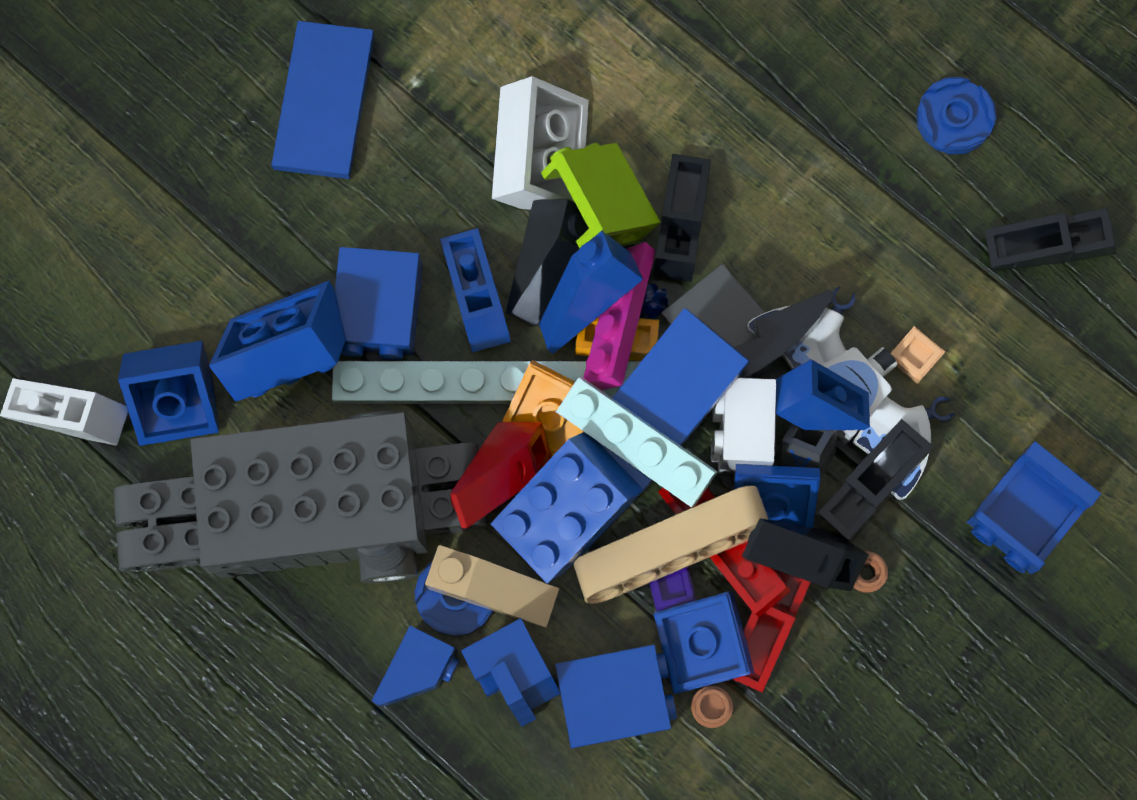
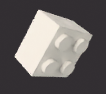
M737 378L713 407L712 422H719L720 428L714 431V438H712L711 462H718V474H735L736 464L773 465L776 404L775 379Z

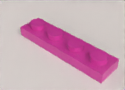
M646 242L626 248L632 253L643 280L599 316L595 328V335L583 378L602 391L623 385L656 252Z

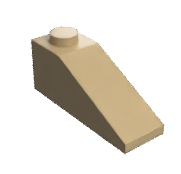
M438 545L425 582L429 590L516 619L521 618L522 621L543 628H547L559 592V588L441 545Z

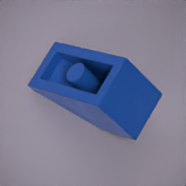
M811 359L775 379V414L803 430H865L870 427L869 392Z
M409 626L371 702L385 707L440 688L443 680L449 683L460 663V660L455 658L458 650Z

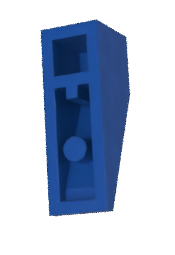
M478 228L440 238L472 353L511 342Z
M600 231L590 241L583 244L571 256L539 323L547 349L553 354L643 280L632 253L603 231Z

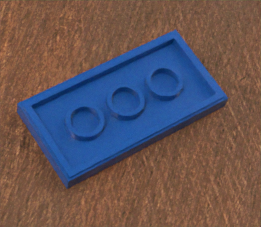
M297 21L271 165L274 170L350 179L375 37L373 30Z
M684 308L612 398L682 446L751 361L689 309ZM599 443L644 490L653 482L651 478Z

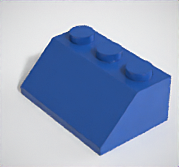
M328 280L230 319L209 367L235 402L250 396L253 398L259 397L269 389L282 384L292 385L302 377L317 371L320 373L327 372L338 363L346 340L334 288Z

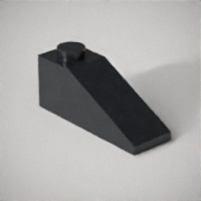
M569 199L536 200L532 203L505 312L530 326H538L571 256L580 249L576 241L589 229L576 203Z

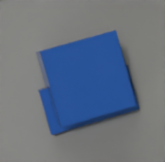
M521 618L461 650L475 680L480 682L486 696L489 697L501 691L507 705L522 727L536 720L532 709L561 694Z

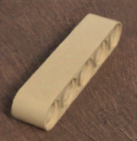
M744 486L576 559L573 565L585 602L587 604H597L608 601L747 542L759 518L769 520L757 487Z

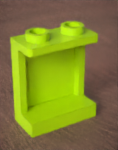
M592 143L584 148L574 150L571 147L562 148L550 157L551 162L541 172L544 180L560 177L563 179L589 227L576 241L579 248L595 237L600 231L605 232L621 246L637 244L661 223L617 143L606 145Z

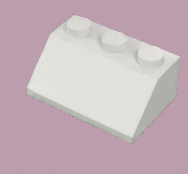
M533 76L500 87L492 199L519 209L531 210L533 201L569 199L574 202L561 177L544 180L541 172L551 162L550 157L558 150L565 147H571L572 150L586 147L589 100Z

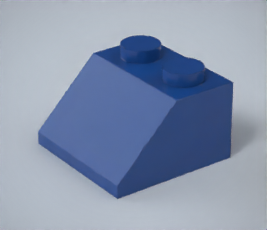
M203 340L123 354L118 381L139 446L219 433L213 376Z

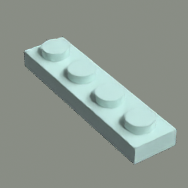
M578 377L556 411L690 507H694L718 472L583 377Z

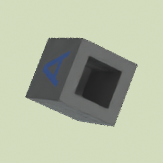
M792 423L782 439L781 466L820 468L821 479L836 452L837 430H803Z

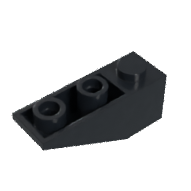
M759 518L756 527L751 531L748 544L742 554L743 558L826 588L852 591L869 556L868 553L833 531Z

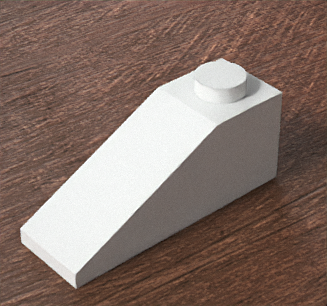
M13 378L0 416L86 440L117 445L128 409L127 406L96 392Z

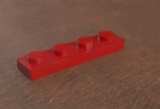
M707 487L695 506L714 499L716 496ZM661 488L658 491L676 515L693 508L665 488ZM748 541L711 556L710 559L754 615L761 617L791 591L775 569L742 557Z

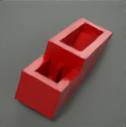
M778 570L775 571L791 591L761 617L754 615L752 611L750 612L743 630L755 673L733 679L760 692H763L796 619L798 609L811 583Z

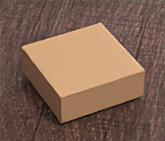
M915 326L891 352L897 362L896 367L917 384L945 353L942 348Z

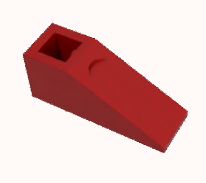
M497 422L450 493L451 505L457 513L461 528L470 527L521 491L549 461L552 454L542 422Z

